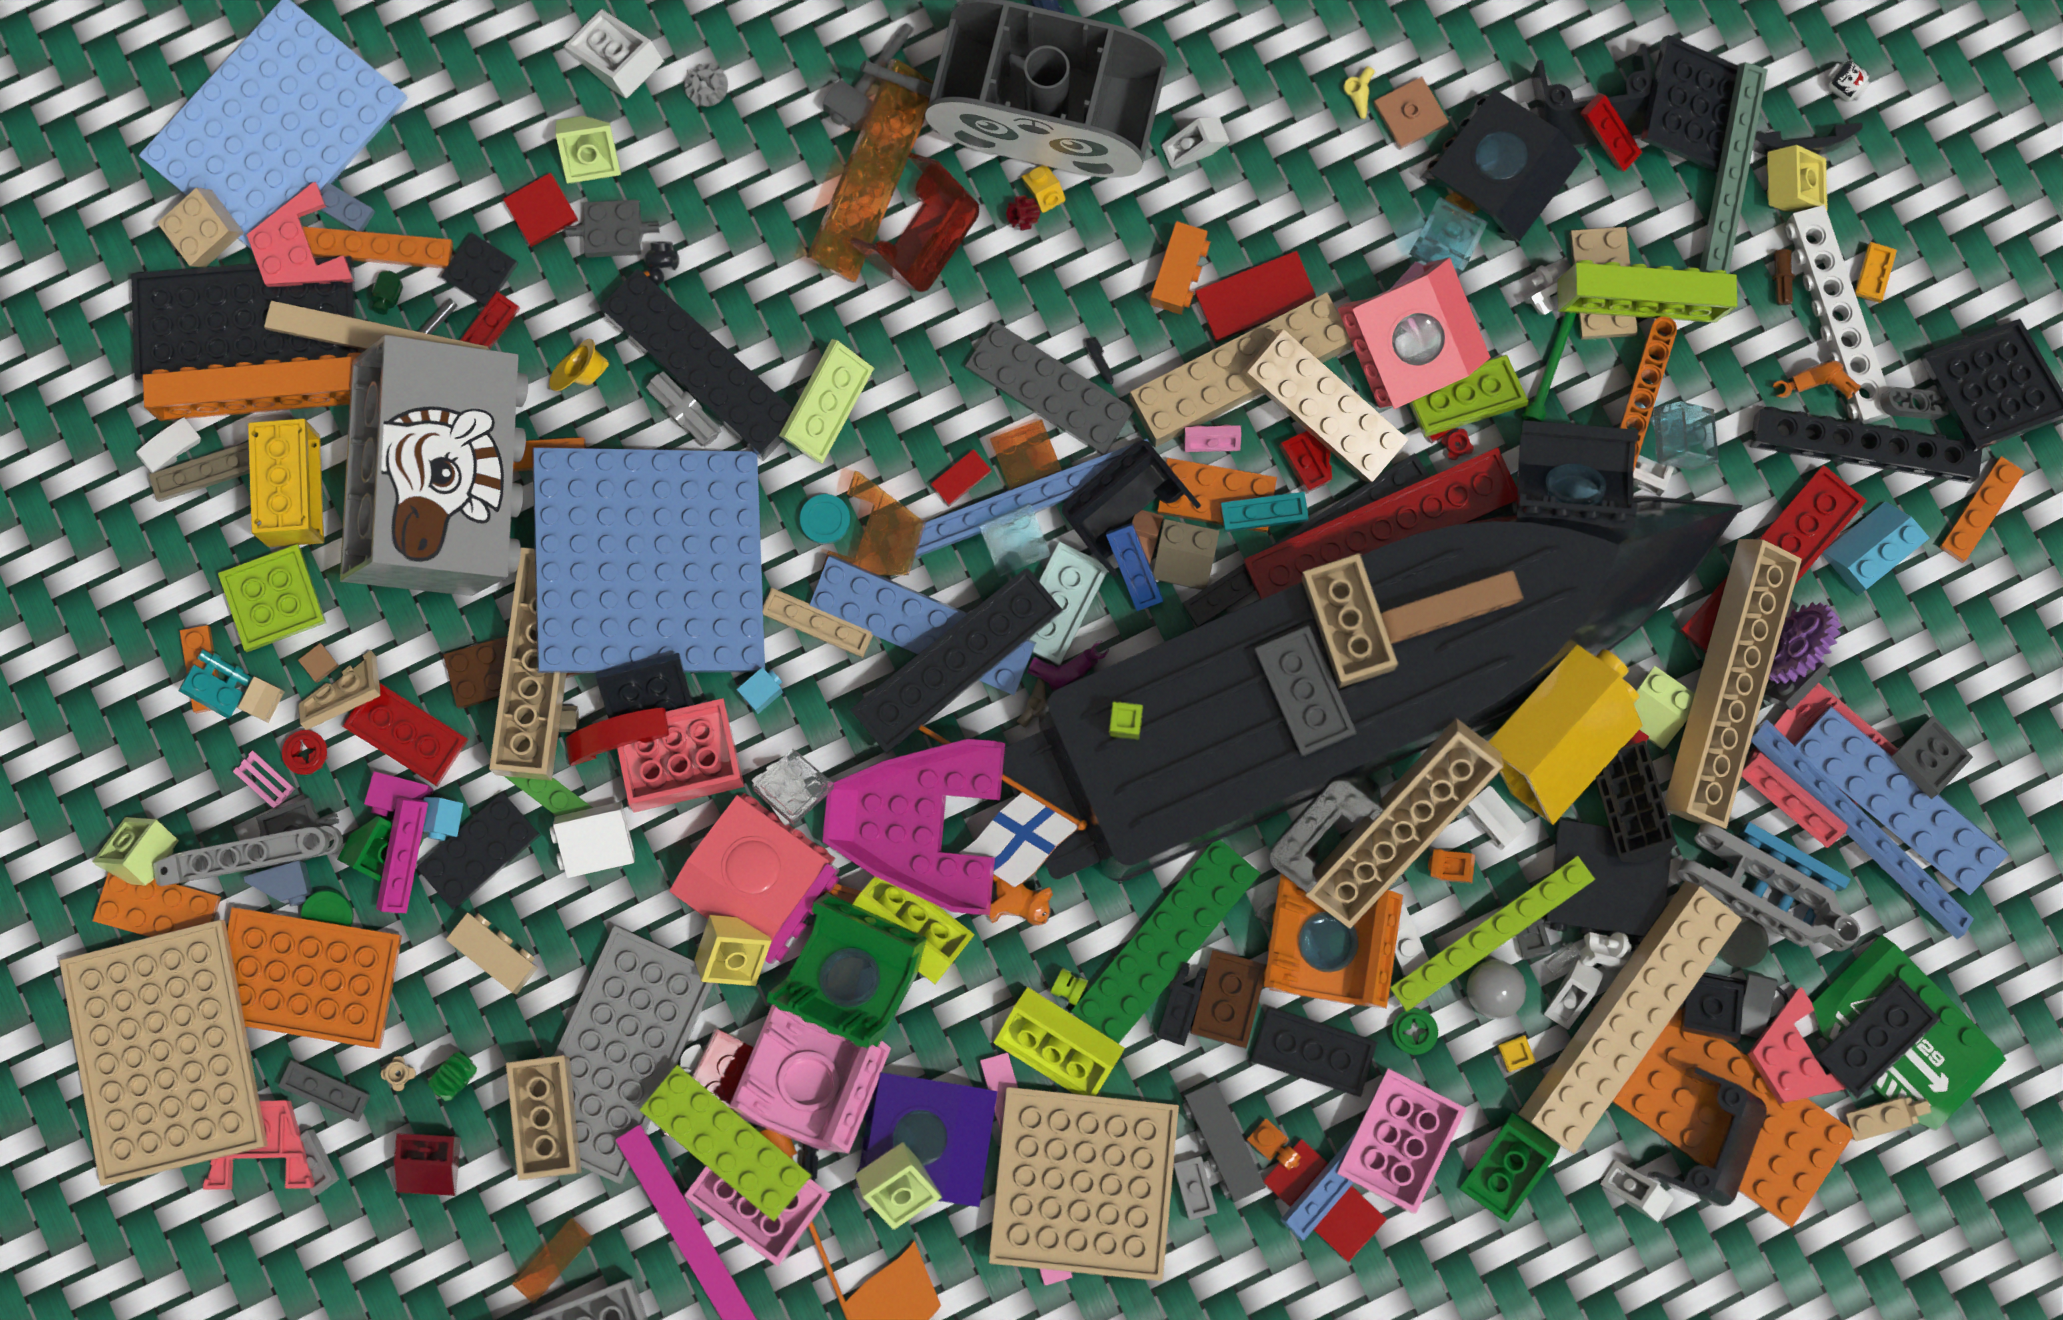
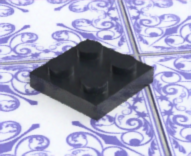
M471 232L441 275V279L485 307L496 291L499 292L518 266V262Z
M1701 976L1683 1001L1681 1031L1737 1043L1741 1038L1745 985Z

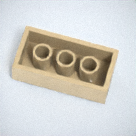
M1360 554L1303 572L1301 579L1339 688L1395 670L1398 664Z
M563 1055L506 1063L518 1180L525 1181L582 1173L570 1058Z

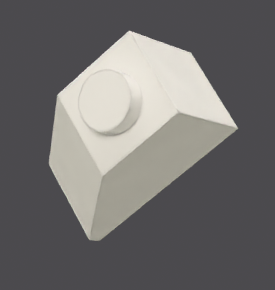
M1219 117L1198 118L1163 143L1162 147L1171 168L1177 169L1212 155L1230 141Z
M1578 959L1563 980L1544 1015L1569 1030L1595 995L1604 973L1594 967L1584 965L1582 960Z
M1617 1160L1600 1183L1628 1205L1656 1222H1659L1674 1199L1659 1184Z

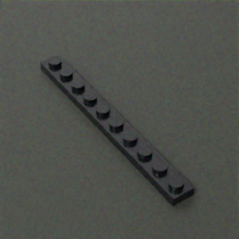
M1413 453L1376 477L1373 482H1369L1268 548L1425 480L1430 475L1417 455ZM1242 564L1183 602L1182 605L1196 627H1199L1256 589L1245 565Z

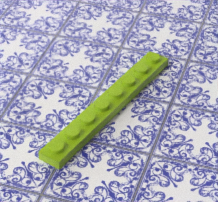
M1578 856L1390 987V990L1405 1011L1408 1012L1589 885L1595 878Z

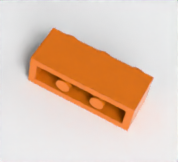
M1176 221L1151 295L1150 305L1180 315L1184 307H1190L1194 292L1189 290L1192 281L1198 282L1202 267L1198 266L1201 256H1207L1211 243L1206 240L1208 231Z

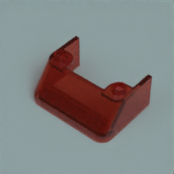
M910 152L908 158L923 172L915 188L916 195L923 202V205L895 246L884 240L871 244L854 237L849 242L875 267L910 289L925 292L933 285L977 220L980 209L978 202L939 161Z

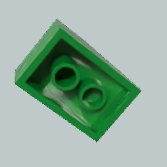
M1512 1112L1459 1189L1508 1223L1556 1158L1560 1145Z

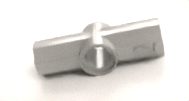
M664 372L657 374L646 387L649 393L666 408L665 411L680 427H685L704 447L711 444L721 432L718 425L702 411L700 404L687 391L683 392Z

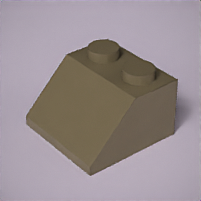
M1164 519L1153 572L1156 581L1199 590L1207 588L1219 530Z

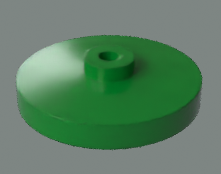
M320 890L312 894L305 901L301 911V919L351 927L354 912L351 903L343 894L334 890Z

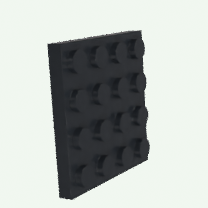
M1670 35L1662 37L1641 141L1718 173L1739 65Z
M2021 319L1926 352L1920 358L1973 452L2063 419V390Z

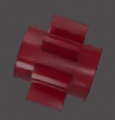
M1026 195L1015 197V202L1008 203L1006 216L1013 228L1020 227L1021 231L1029 230L1032 228L1031 224L1038 223L1040 208L1034 202V198L1027 199Z

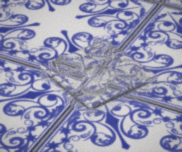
M791 749L753 784V791L793 826L834 789V783L795 749Z

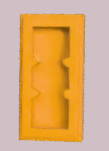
M1873 242L1868 244L1855 288L1856 296L1878 303L1883 301L1897 252L1896 249Z

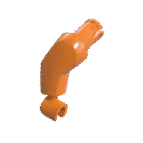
M1834 360L1817 364L1792 376V382L1777 381L1773 387L1777 388L1785 385L1786 391L1783 394L1777 395V397L1787 398L1794 389L1800 393L1819 385L1832 383L1847 399L1853 397L1852 393L1856 394L1861 385L1857 384L1843 371L1842 363Z

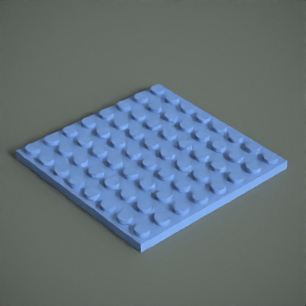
M533 448L538 673H595L675 653L680 654L685 672H757L762 667L765 669L757 454L754 451Z

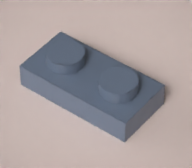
M328 182L321 191L326 208L319 211L353 231L363 232L375 214L371 207Z

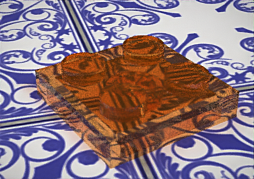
M1042 419L990 438L1009 491L1062 471Z

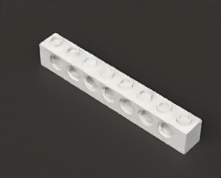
M1825 205L1793 213L1787 221L1786 233L1788 238L1793 240L1796 248L1794 251L1795 260L1799 266H1802L1804 272L1803 283L1806 290L1811 292L1813 312L1816 317L1819 316L1822 324L1820 329L1821 336L1824 342H1828L1831 351L1829 353L1830 361L1835 360L1842 363L1843 371L1857 384H1860V388L1867 390L1870 395V399H1865L1860 395L1859 391L1856 394L1852 393L1853 397L1847 399L1849 403L1847 404L1848 415L1851 420L1861 421L1863 425L1886 419L1891 415L1883 411L1880 405V397L1888 391ZM1806 235L1815 237L1817 244L1809 243ZM1815 261L1823 262L1826 270L1817 268ZM1823 286L1831 287L1835 295H1828L1824 291ZM1832 312H1839L1843 316V321H1837L1833 317ZM1841 337L1850 339L1852 347L1845 346L1841 341ZM1850 363L1858 364L1861 368V373L1854 372L1850 367Z

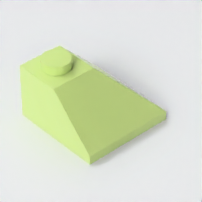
M586 116L556 120V138L567 183L621 175L610 123Z

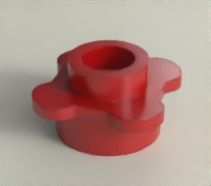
M1458 429L1457 432L1451 435L1446 434L1442 437L1441 442L1446 446L1448 450L1447 456L1450 460H1457L1463 454L1470 455L1474 450V446L1470 444V439L1467 436L1468 433L1464 429ZM1456 442L1460 443L1459 447L1455 446Z

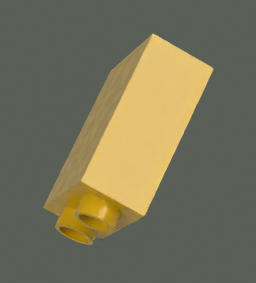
M1577 644L1488 742L1501 752L1503 768L1499 772L1511 795L1552 825L1643 726L1634 706V703L1640 696L1623 679L1629 670L1617 656L1606 649H1602L1594 656Z

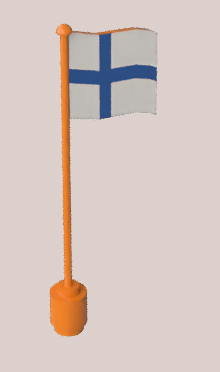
M924 726L919 728L920 731L943 745L951 743ZM1002 774L1004 782L1022 793L995 816L973 843L959 853L963 855L995 857L994 875L1017 887L1040 868L1060 843L1077 829L1080 831L1084 830L1087 827V823L1085 820L1080 821Z

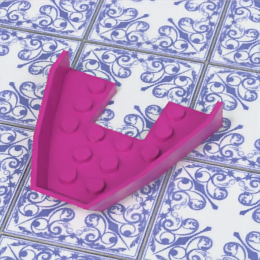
M965 739L885 760L829 784L827 787L822 842L873 876L948 911L990 915L995 857L941 853L946 796L1000 800L1005 743Z

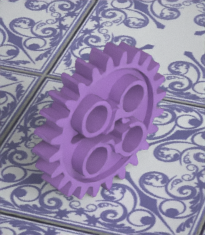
M1811 602L1807 608L1803 604L1799 612L1793 609L1791 616H1786L1769 675L1771 681L1774 680L1776 683L1782 681L1786 684L1791 679L1795 682L1799 674L1805 677L1808 669L1814 671L1817 662L1823 663L1824 654H1831L1832 651L1829 647L1837 644L1834 638L1840 635L1841 632L1837 629L1841 624L1838 622L1840 618L1828 605L1824 606L1821 602L1815 605Z

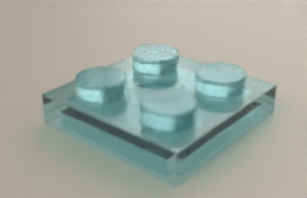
M1030 503L978 524L999 577L1051 556Z

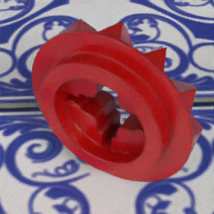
M300 730L286 739L282 748V758L287 768L299 775L313 774L322 768L325 760L328 758V746L318 733L311 730ZM303 744L308 749H314L313 753L309 754V763L304 757L296 756L303 751Z

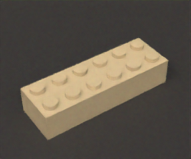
M1284 329L1276 330L1241 372L1366 482H1373L1408 441V438Z

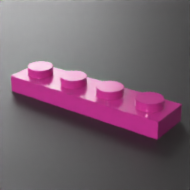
M397 799L376 909L381 912L407 913L428 802L424 800Z
M826 864L772 940L765 958L766 962L773 964L776 960L781 962L790 950L787 944L792 937L797 939L804 931L806 924L803 922L809 913L814 915L811 912L813 903L826 890L830 892L840 879L836 876L840 870L834 865Z

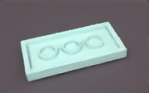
M1061 542L1058 543L1039 582L1063 609V612L1029 639L1036 642L1033 654L1057 666H1061L1108 572L1099 560Z

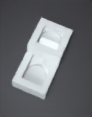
M183 417L148 441L136 454L149 471L154 473L175 463L177 456L199 444L201 437Z

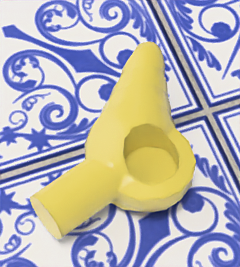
M1369 66L1365 67L1359 78L1351 77L1344 84V92L1351 97L1362 119L1366 118L1368 111V83L1375 73V70Z

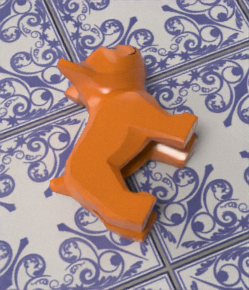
M993 874V883H996L998 899L991 903L989 917L992 923L997 922L1003 915L1020 916L1033 926H1041L1047 923L1050 915L1049 900L1053 896L1051 888L1033 891L1027 889L1023 883L1014 887Z

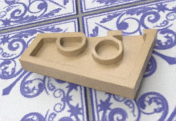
M371 650L363 655L365 660L355 668L349 666L343 670V676L332 685L326 683L299 703L300 724L305 730L320 725L329 719L381 696L377 657Z

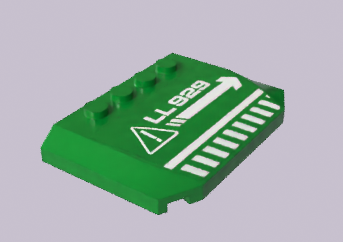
M1879 935L1812 1001L1813 1012L1818 1023L1817 1028L1820 1036L1829 1043L1894 979L1900 977L1941 1020L1871 1087L1884 1101L1898 1097H1911L1912 1103L1927 1099L1931 1113L1917 1116L1919 1121L1917 1124L1928 1127L1931 1130H1937L2006 1061V1058L2001 1050L1895 943L1885 936Z

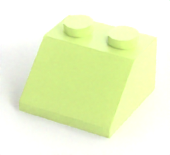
M1654 666L1647 672L1636 688L1640 697L1634 703V706L1643 725L1639 730L1648 735V739L1651 742L1665 749L1687 721L1695 693Z
M125 817L92 862L129 884L146 886L155 878L153 864L171 856L173 848L179 840L156 819Z
M903 1142L855 1174L863 1198L893 1230L942 1198L919 1159Z

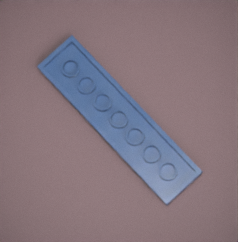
M833 555L828 556L810 606L866 629L872 632V635L916 654H920L968 615L964 611ZM1032 640L1026 641L979 681L1015 695L1036 642Z
M1830 705L1794 744L1795 748L1831 782L1969 896L2009 855L2006 849L1939 794L1931 800L1897 766V763L1891 758V754L1833 706Z

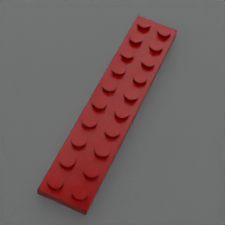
M1497 447L1244 559L1243 563L1260 600L1303 582L1301 578L1305 571L1357 554L1362 556L1382 546L1421 532L1468 523L1517 501V487Z

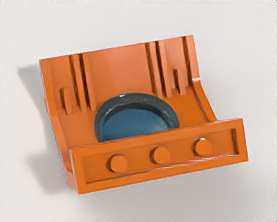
M1281 873L1280 882L1277 886L1276 909L1273 913L1272 935L1268 944L1269 955L1267 967L1264 971V987L1269 988L1270 991L1349 1005L1387 1009L1403 895L1386 890L1351 928H1348L1306 896V879L1292 874Z

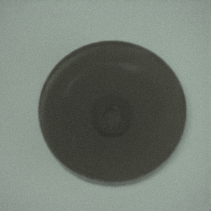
M1739 916L1742 919L1718 953L1727 964L1733 967L1749 968L1763 960L1768 951L1769 939L1766 930L1760 923L1749 917Z

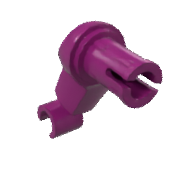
M1098 640L1091 649L1084 650L1061 667H1055L1034 657L1027 673L1050 683L1051 689L1057 690L1081 679L1098 663V659L1105 658L1109 653V649L1105 653L1097 652L1096 646L1102 642V640Z

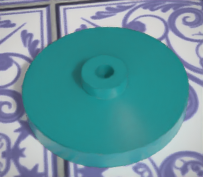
M820 494L812 497L804 504L800 513V524L804 534L813 542L832 544L842 539L847 533L850 526V513L848 507L840 498L831 494Z

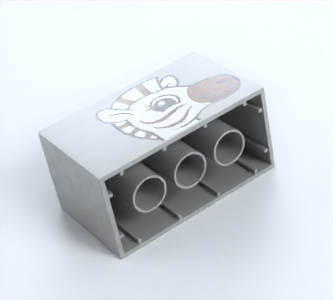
M384 335L352 361L340 582L473 596L508 578V572H516L520 561L521 548L518 539L510 538L511 517H518L523 503V488L519 483H512L513 461H521L525 451L526 435L523 428L515 427L516 407H522L525 404L528 394V377L524 373H518V354Z

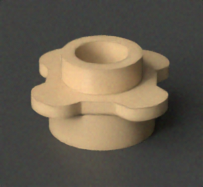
M400 1056L394 1057L392 1063L381 1071L382 1079L391 1083L395 1091L403 1090L404 1084L416 1076L415 1069L408 1067L404 1063V1058ZM397 1071L401 1072L400 1076H396Z

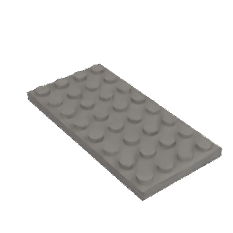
M616 926L613 927L553 1057L564 1055L570 1058L581 1167L616 1183L623 1184L630 1169V1164L615 1140L640 1124L645 1132L647 1131L651 1120L639 1110L678 1064L714 983L701 982L695 961Z

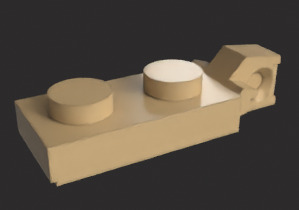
M1898 1097L1846 1112V1116L1854 1135V1140L1857 1142L1919 1123L1917 1116L1931 1113V1108L1927 1099L1912 1103L1911 1097Z

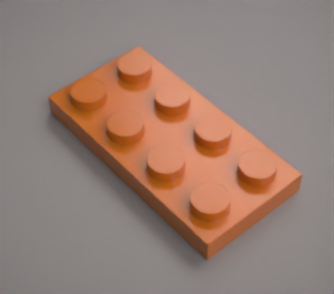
M1167 458L1168 466L1201 506L1197 509L1184 494L1173 503L1167 504L1160 500L1157 514L1223 525L1221 503L1274 496L1277 477ZM1268 527L1247 530L1267 533Z
M108 872L93 921L144 936L154 937L213 922L221 897L177 884L158 886L155 878L146 886L129 884Z

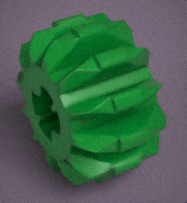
M461 1052L454 1053L431 1077L428 1086L435 1095L441 1097L444 1101H450L474 1077L477 1067L469 1057L464 1056Z

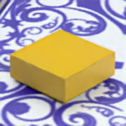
M1526 1036L1497 1045L1508 1073L1536 1063Z

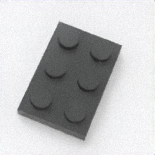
M1933 715L1891 758L1917 784L1918 788L1932 800L1973 756Z

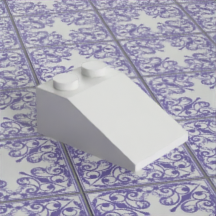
M602 9L564 45L569 53L603 83L626 99L664 62L651 40Z

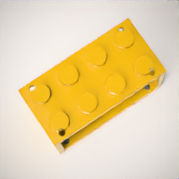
M305 419L248 423L252 534L268 547L324 543L320 434Z

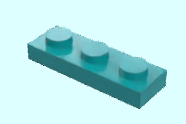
M1305 492L1221 503L1224 532L1306 522L1309 520Z

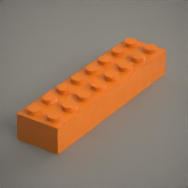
M349 353L347 357L336 358L334 355H323L319 357V360H308L307 358L298 357L291 359V362L281 363L279 360H266L261 365L240 362L236 364V367L226 368L223 365H210L208 369L197 370L194 367L180 368L179 372H169L164 369L153 370L152 374L143 375L144 408L159 421L178 420L183 417L190 419L350 405L352 361L362 353Z

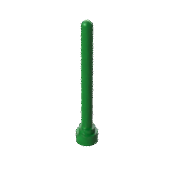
M1565 312L1534 401L1525 407L1522 416L1524 421L1544 422L1547 413L1545 412L1546 407L1544 404L1576 313Z

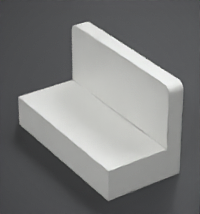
M1491 786L1484 789L1465 807L1467 812L1501 850L1526 830V825Z

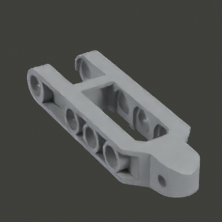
M1701 824L1695 836V841L1704 849L1730 862L1734 866L1729 876H1726L1712 867L1708 869L1686 858L1683 860L1677 873L1683 881L1701 886L1720 902L1801 947L1820 942L1833 950L1844 951L1860 938L1861 931L1858 922L1841 910L1833 890L1713 824ZM1744 871L1811 907L1816 915L1812 926L1794 917L1793 912H1785L1767 902L1768 899L1762 896L1760 898L1742 888V884L1739 881Z
M333 826L308 827L185 851L155 862L153 864L155 881L158 886L173 885L328 855L337 852L341 848L343 836ZM326 832L331 833L334 838V843L330 848H328L330 838Z

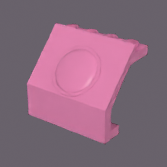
M772 1004L729 1107L741 1114L740 1117L748 1122L811 1147L849 1154L891 1047L883 1041L880 1042L878 1048L873 1045L869 1048L856 1046L850 1040L839 1035L830 1034L826 1029L813 1023H807L801 1017L790 1012L781 1011Z

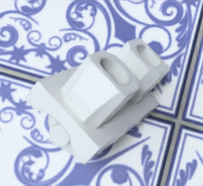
M1541 265L1536 268L1537 277L1531 280V284L1533 287L1540 284L1542 286L1527 293L1523 298L1526 304L1533 305L1539 315H1545L1555 309L1550 295L1557 292V279L1563 274L1552 279V277L1558 275V270L1555 267L1547 270Z
M1589 932L1584 936L1586 946L1580 950L1584 965L1592 967L1594 964L1600 963L1606 970L1614 972L1618 968L1622 969L1630 959L1632 945L1625 934L1616 932L1611 937Z

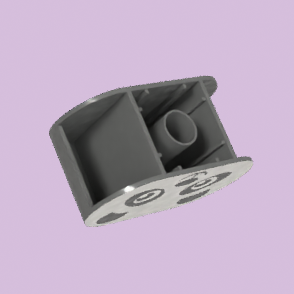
M961 0L954 5L951 12L925 117L930 126L940 134L959 144L979 151L1089 176L1107 178L1127 177L1138 173L1143 167L1168 65V57L1156 42L1143 34L1122 26L1007 0Z

